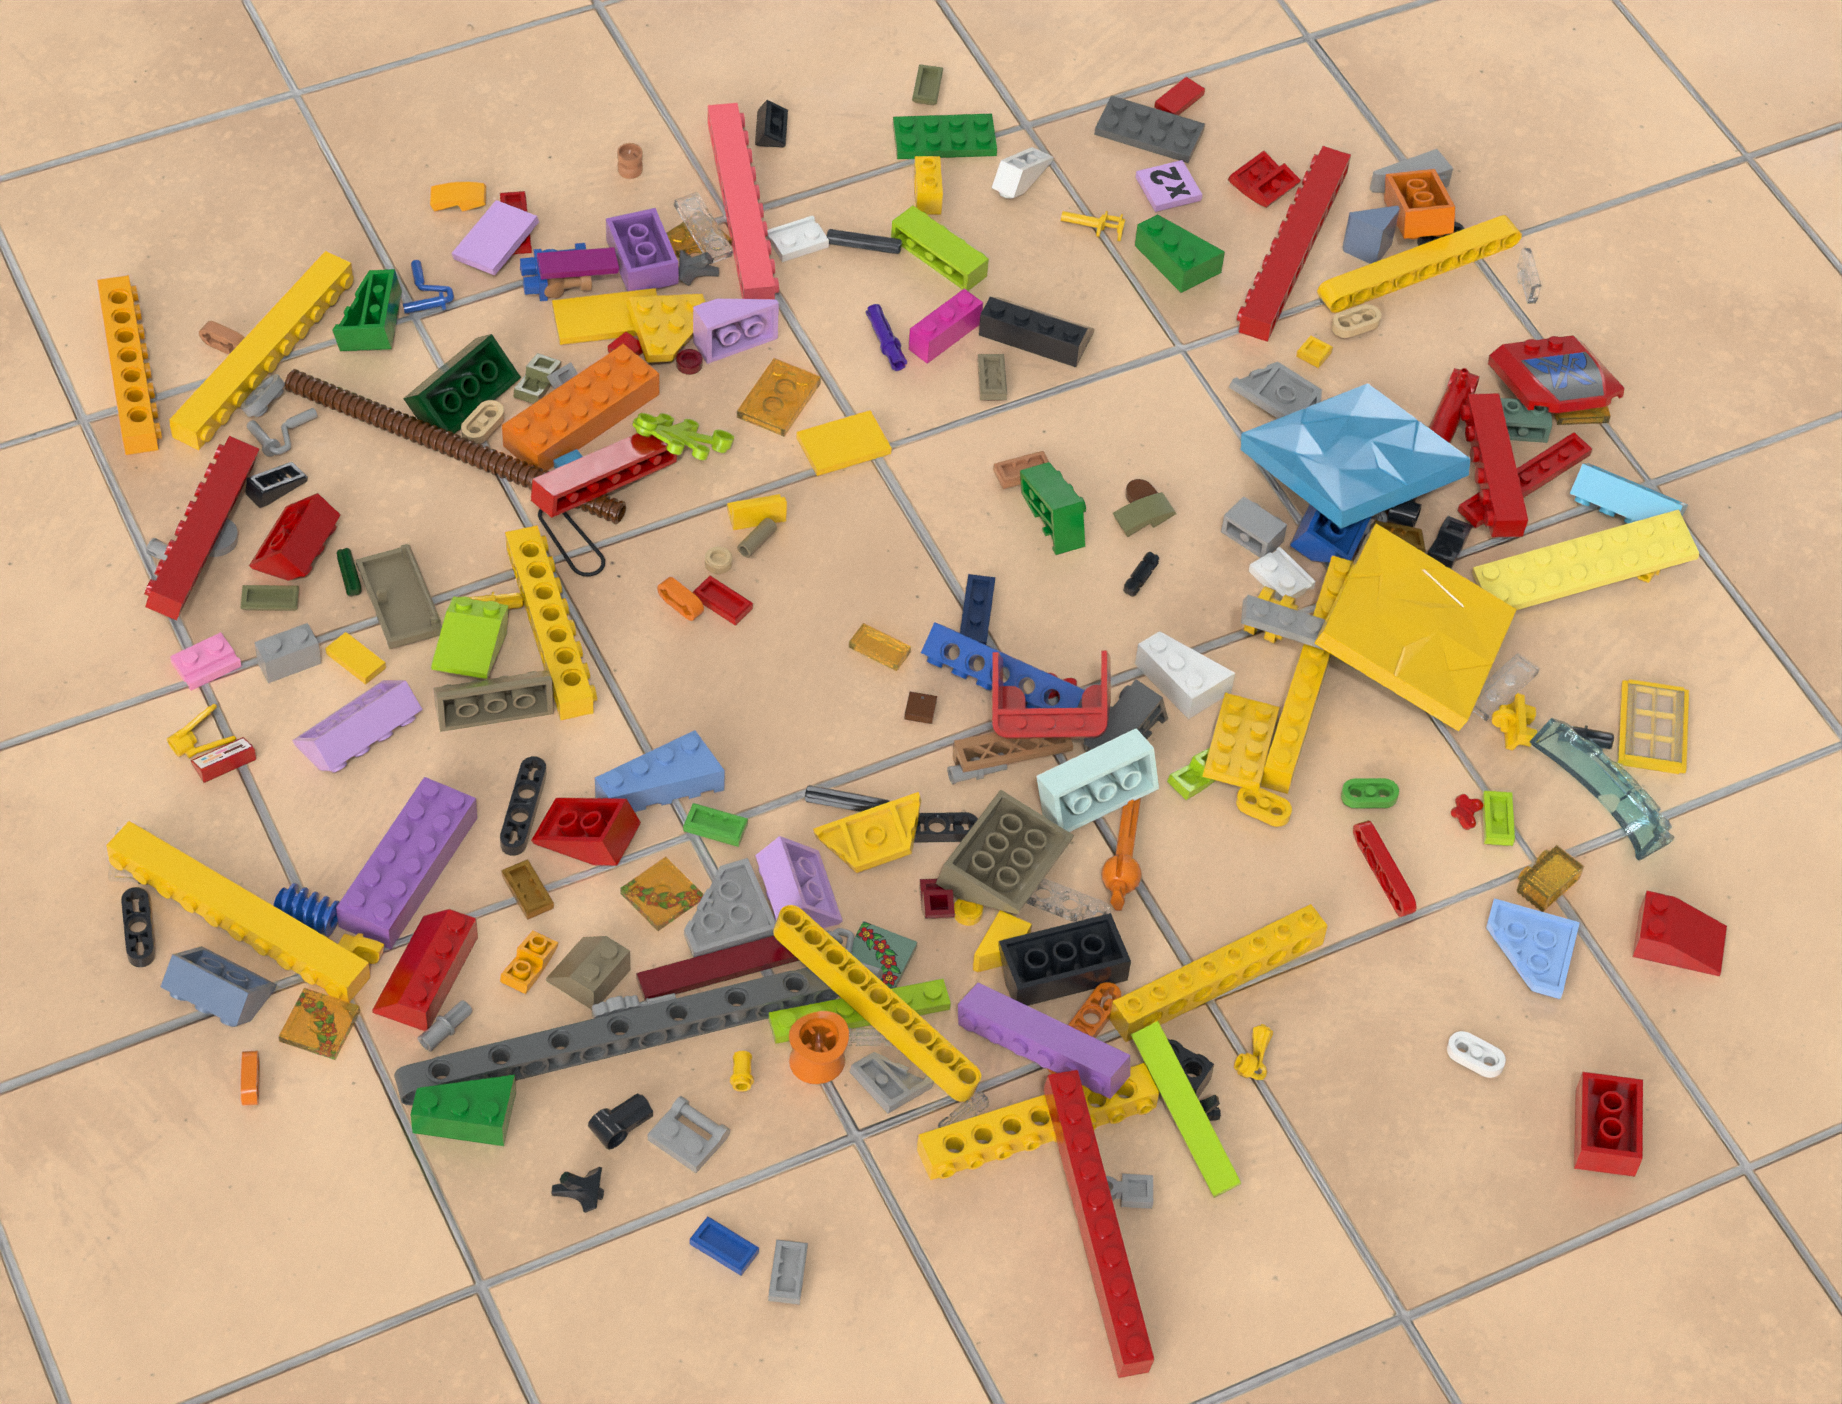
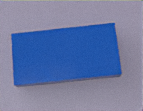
M708 1216L690 1238V1245L740 1276L743 1275L759 1254V1247Z

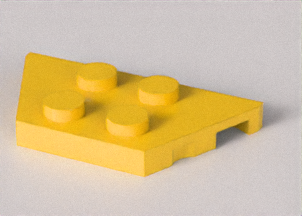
M919 792L813 828V831L819 841L851 869L859 873L912 854L921 807V797Z

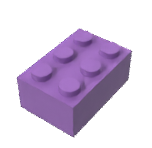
M656 208L606 218V241L609 248H615L619 273L627 291L657 289L679 284L678 260Z

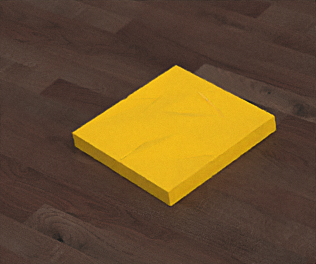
M1375 524L1367 534L1314 644L1459 731L1472 713L1517 609L1380 525Z

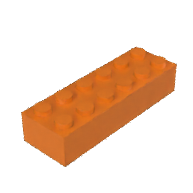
M622 344L502 424L503 446L516 458L520 459L521 462L525 461L528 465L533 464L535 468L540 467L543 471L549 470L554 467V459L576 449L579 450L659 395V373L626 345Z

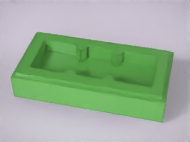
M693 803L683 825V831L739 847L748 825V818Z

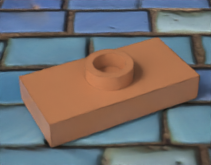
M1040 451L994 463L993 470L1002 488L1006 489L1021 485L1020 470L1047 463L1049 460L1045 452Z

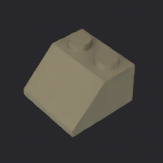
M607 936L583 937L548 975L546 981L592 1010V1006L603 1002L631 970L630 950Z

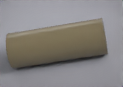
M765 518L738 545V551L744 557L749 558L777 530L775 522L770 518Z

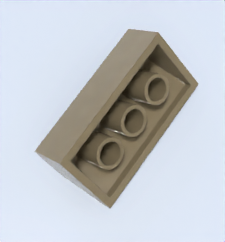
M547 670L531 671L526 674L501 676L487 680H474L455 685L447 684L434 688L435 707L440 732L554 714L552 679Z

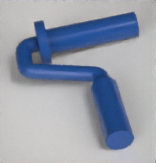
M413 260L411 268L414 284L422 291L439 292V296L403 303L405 314L437 307L447 310L446 303H450L454 299L452 288L440 285H424L425 280L421 261ZM443 292H447V297H444Z

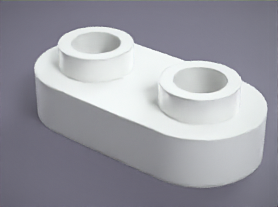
M1464 1031L1454 1033L1449 1039L1447 1053L1457 1063L1488 1078L1496 1077L1503 1071L1506 1059L1504 1053L1499 1048ZM1458 1049H1464L1466 1052H1461Z

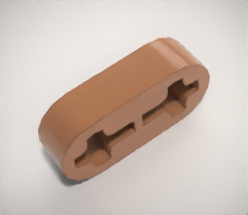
M208 321L199 331V336L205 344L228 355L245 338L237 331L214 321Z

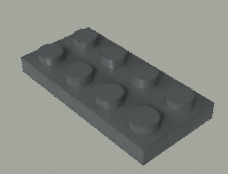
M1111 95L1095 127L1094 135L1189 163L1204 132L1205 123Z

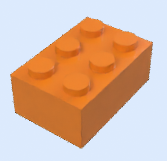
M1435 169L1386 174L1384 201L1387 207L1399 206L1397 226L1404 239H1418L1424 236L1439 237L1444 234L1454 233L1455 205Z

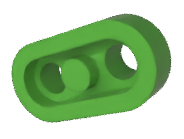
M1386 778L1350 779L1343 785L1341 799L1345 805L1356 809L1390 808L1397 802L1399 787L1394 781Z

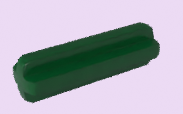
M349 548L339 549L336 554L346 593L351 597L359 595L361 593V584L352 552Z

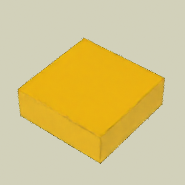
M1310 335L1297 350L1296 357L1319 368L1330 356L1333 347Z

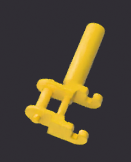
M1062 211L1061 221L1097 228L1096 237H1100L1101 231L1105 229V226L1116 228L1118 233L1117 241H1121L1126 220L1123 219V214L1117 217L1108 215V211H1106L1105 215L1102 214L1100 218ZM1107 220L1118 222V225L1106 222Z

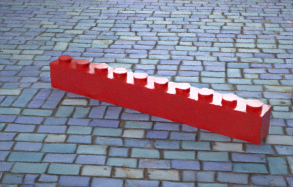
M1322 146L1318 155L1314 154L1310 164L1311 171H1306L1303 177L1302 185L1304 186L1303 188L1298 187L1294 198L1295 204L1289 205L1286 214L1288 219L1287 221L1282 220L1278 231L1280 236L1279 238L1274 237L1270 247L1271 254H1266L1262 263L1263 271H1258L1253 283L1255 288L1249 289L1245 299L1246 306H1241L1237 315V321L1240 322L1239 333L1268 342L1348 173L1351 154Z
M1078 1070L1049 1074L1045 1083L1044 1094L1118 1378L1149 1373L1154 1362V1355Z

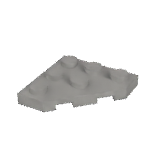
M748 858L719 867L713 883L699 902L696 913L692 920H689L684 929V937L693 958L774 935L773 929L776 921Z

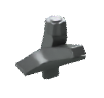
M680 250L678 276L679 280L688 286L698 276L719 277V267L709 265L713 259L707 252L691 257L685 251Z

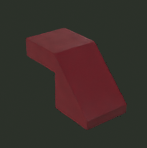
M938 878L920 879L921 910L925 919L954 918L953 889L945 890L937 885Z

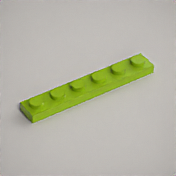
M944 979L891 989L919 1015L950 1010L951 1007ZM842 998L769 1012L768 1016L775 1044L788 1042L791 1026L801 1017L818 1011L837 1013L846 1021L848 1029L871 1025Z

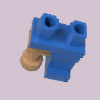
M577 243L575 244V249L559 251L583 250L586 249L585 243ZM533 249L534 257L520 258L521 276L535 275L533 277H523L525 295L539 294L540 301H548V297L559 298L563 294L564 289L580 287L581 291H592L591 276L541 279L536 259L537 253L557 252L555 249H546L544 251Z

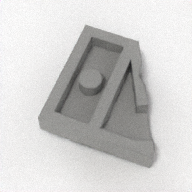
M876 1052L852 1064L849 1071L887 1114L930 1090L934 1083L928 1076L921 1079L908 1073L909 1067L900 1063H894Z

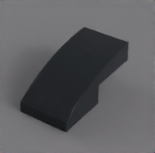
M1447 516L1427 555L1452 569L1473 525Z

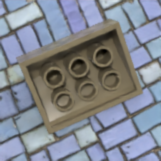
M1000 790L945 862L936 884L945 890L953 889V895L961 900L1018 915L1072 841L1074 835Z

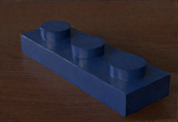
M968 574L960 633L987 645L996 577Z

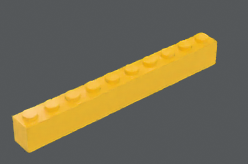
M325 251L169 419L172 438L197 450H200L206 442H209L213 438L214 433L221 425L228 422L231 414L238 407H241L242 403L259 386L263 379L276 369L277 364L283 357L288 356L294 345L306 336L308 330L315 322L321 320L325 311L337 302L338 297L346 289L351 287L354 280L352 263Z
M1336 556L1331 557L1313 616L1326 620L1354 561ZM1307 644L1303 645L1264 767L1261 787L1286 794L1289 792L1332 655L1325 650Z
M128 821L106 845L109 862L114 868L120 871H127L139 883L143 885L148 884L155 888L164 898L174 899L186 911L190 913L195 912L204 917L211 926L221 927L233 939L239 942L244 941L251 945L258 954L262 956L268 955L273 958L283 969H291L301 975L302 979L307 983L320 986L332 998H340L349 1004L370 979L369 962L131 821Z

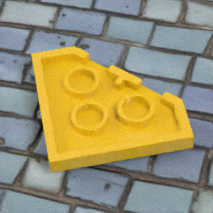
M703 294L628 297L627 307L647 363L673 361L678 351L693 337V307L706 302Z

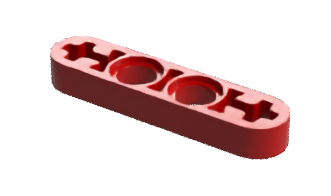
M1367 820L1354 824L1353 834L1355 841L1396 914L1399 917L1415 913L1417 906L1414 895L1373 823Z

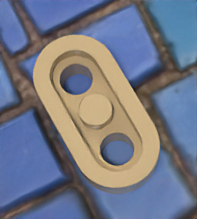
M1365 304L1339 312L1333 317L1332 331L1339 337L1350 338L1374 330L1380 324L1381 311L1373 305Z
M495 400L482 402L462 423V437H466L468 441L473 440L476 444L485 442L504 421L503 405Z

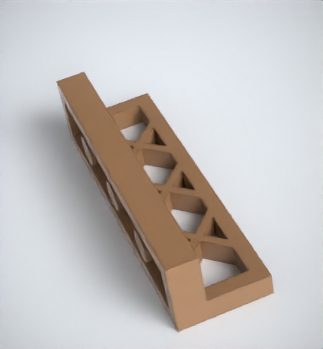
M994 732L954 740L952 757L955 765L960 764L964 773L1073 751V743L1071 738L1005 739ZM979 757V760L971 761V758Z

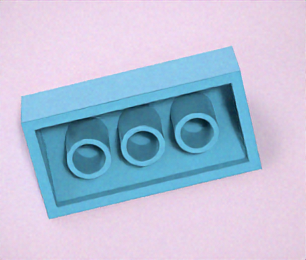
M1590 463L1582 464L1570 491V494L1576 496L1574 501L1586 506L1594 503L1601 506L1600 512L1612 517L1616 513L1626 517L1624 522L1628 524L1678 509L1683 516L1688 507V504Z

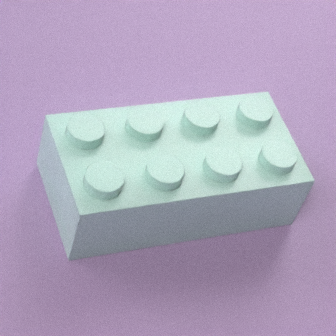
M1137 728L1036 776L1042 815L1068 832L1127 805L1132 799L1135 801L1159 789L1154 747Z

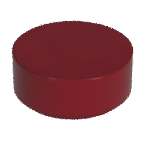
M685 349L677 354L676 367L681 373L692 375L702 369L703 358L697 350Z

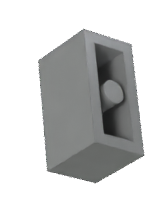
M1243 497L1224 515L1221 532L1261 558L1270 552L1273 553L1284 542L1287 524L1261 508L1257 503Z
M308 623L254 642L258 665L268 683L321 664L319 643Z

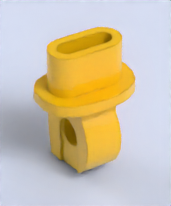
M345 933L338 943L340 946L369 962V964L378 963L384 950L383 943L365 938L362 933H358L356 936Z

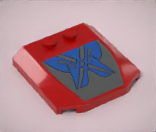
M1574 335L1563 337L1551 336L1547 339H1528L1524 342L1502 344L1489 355L1488 365L1528 410H1534L1535 405L1545 406L1548 412L1551 413L1601 408L1610 405L1612 398L1617 396L1620 399L1624 395L1625 388L1589 348Z

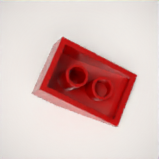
M555 798L531 841L535 845L592 865L617 866L641 822L627 799Z
M1646 891L1639 909L1632 957L1720 977L1727 925L1677 897Z

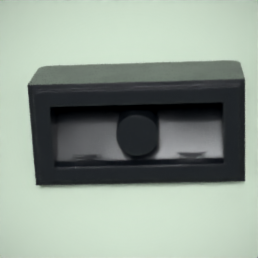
M769 100L762 104L757 111L755 145L781 148L786 146L788 109Z

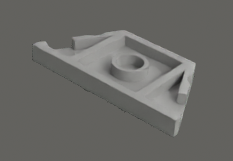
M1278 361L1267 365L1264 369L1254 370L1250 372L1249 376L1242 379L1236 377L1229 385V388L1278 419L1319 403L1322 389Z

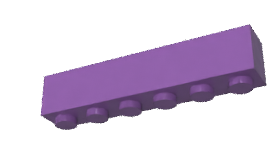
M977 983L958 1003V1025L965 1030L974 1032L990 1042L999 1044L1015 1054L1032 1060L1041 1067L1048 1068L1056 1073L1078 1070L1081 1084L1095 1093H1100L1111 1099L1130 1077L1129 1054L981 983Z

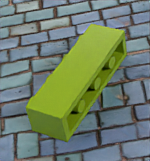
M912 205L892 221L891 238L901 239L903 248L962 290L965 288L969 291L987 277L989 258Z

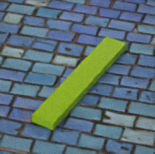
M1157 1021L1131 1034L1213 1197L1215 1198L1241 1185L1237 1173L1159 1022Z

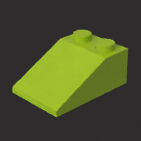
M453 596L445 614L431 670L487 679L507 635L508 605L499 604L495 601L485 602L473 600L469 597Z

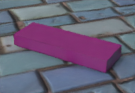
M614 247L537 253L536 259L541 279L618 274L619 272Z

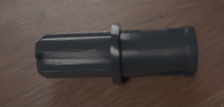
M1559 723V726H1562L1589 746L1611 749L1613 746V733L1588 729L1587 725H1585V728ZM1558 730L1556 741L1581 744L1563 730Z

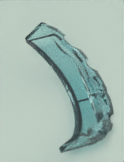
M1551 718L1530 740L1533 747L1570 773L1610 812L1632 842L1635 849V858L1638 861L1667 846L1674 840L1675 837L1668 832L1672 825L1669 820L1659 813L1661 808L1646 790L1619 763L1609 759L1604 754L1603 749L1593 741L1579 736L1572 726L1564 721Z

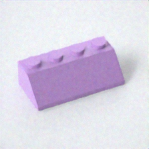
M383 680L292 741L319 770L337 772L347 765L346 761L351 757H359L370 750L369 745L376 740L380 742L389 738L393 734L392 730L397 726H405L416 719L414 715L420 712L422 708L406 680Z

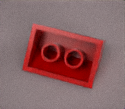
M319 493L286 506L249 566L253 570L287 581L297 577H305L313 567L311 563L314 558L324 550L325 545L323 544L325 540L336 530L337 526L335 524L341 514Z

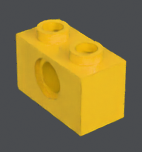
M915 156L913 176L915 207L927 215H941L943 187L940 156Z

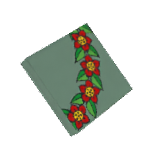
M863 921L854 938L851 954L862 963L881 968L883 975L880 980L892 989L897 988L917 949L918 942Z

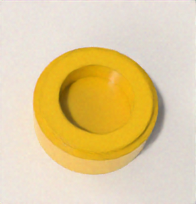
M959 898L954 904V918L958 923L971 926L981 920L983 905Z

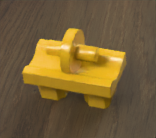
M1517 693L1515 700L1511 704L1500 705L1499 710L1492 714V724L1499 727L1505 733V749L1512 751L1519 744L1530 747L1532 745L1530 742L1538 738L1537 730L1527 727V724L1530 725L1535 720L1536 707L1525 704V695Z

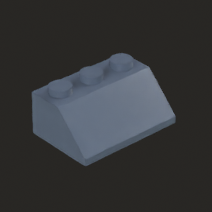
M201 946L172 954L160 987L169 991L171 997L194 1004L196 1010L206 1014L212 1013L219 1017L223 1024L237 1027L238 1025L250 1022L275 991L277 984Z

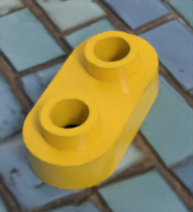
M1243 787L1238 791L1236 805L1241 812L1275 827L1284 826L1289 822L1292 806L1285 798L1260 787L1258 791Z

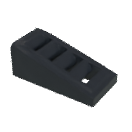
M289 462L248 477L245 493L259 508H262L307 482L308 476L293 462Z

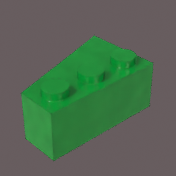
M1158 214L1137 224L1135 247L1180 293L1222 273L1225 251Z
M395 269L368 271L355 292L356 298L353 303L345 308V316L340 324H335L332 329L340 351L392 349L402 293Z
M1050 462L1020 470L1021 493L1034 517H1041L1046 526L1042 527V531L1045 537L1049 535L1052 537L1054 545L1052 550L1055 555L1086 547L1084 529L1086 504L1084 499L1076 494L1073 486L1064 480L1062 473L1059 470L1057 471Z
M515 1075L417 1088L410 1114L412 1133L504 1146L516 1097Z

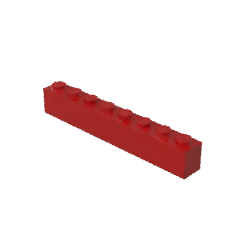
M231 436L228 437L225 445H218L213 457L216 462L215 464L209 463L204 474V478L207 480L205 483L200 481L195 491L194 497L197 498L196 502H189L184 514L187 519L186 521L180 520L174 534L178 537L176 541L171 539L165 550L164 555L168 556L166 561L160 559L154 573L157 575L156 580L150 579L144 592V595L148 596L146 608L174 620L178 619L255 464L259 448Z

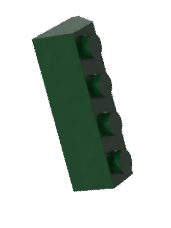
M489 334L475 338L403 399L417 419L423 420L424 423L429 422L431 426L436 425L439 429L444 428L446 432L451 431L455 434L461 429V425L482 402L495 400L517 382L521 376L494 336Z

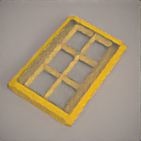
M1622 680L1618 744L1619 764L1674 774L1686 773L1689 690L1684 689V687L1645 681Z

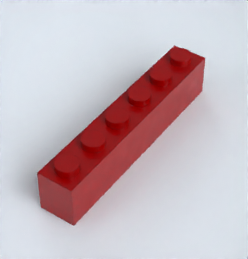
M1468 394L1465 405L1461 406L1460 414L1461 420L1466 423V441L1470 442L1471 445L1470 461L1475 463V483L1480 486L1479 501L1485 508L1484 524L1486 527H1489L1491 537H1523L1528 523V516L1500 394Z
M636 433L534 478L530 501L553 518L676 463L677 455L667 451L666 447L668 444L654 435L646 437Z

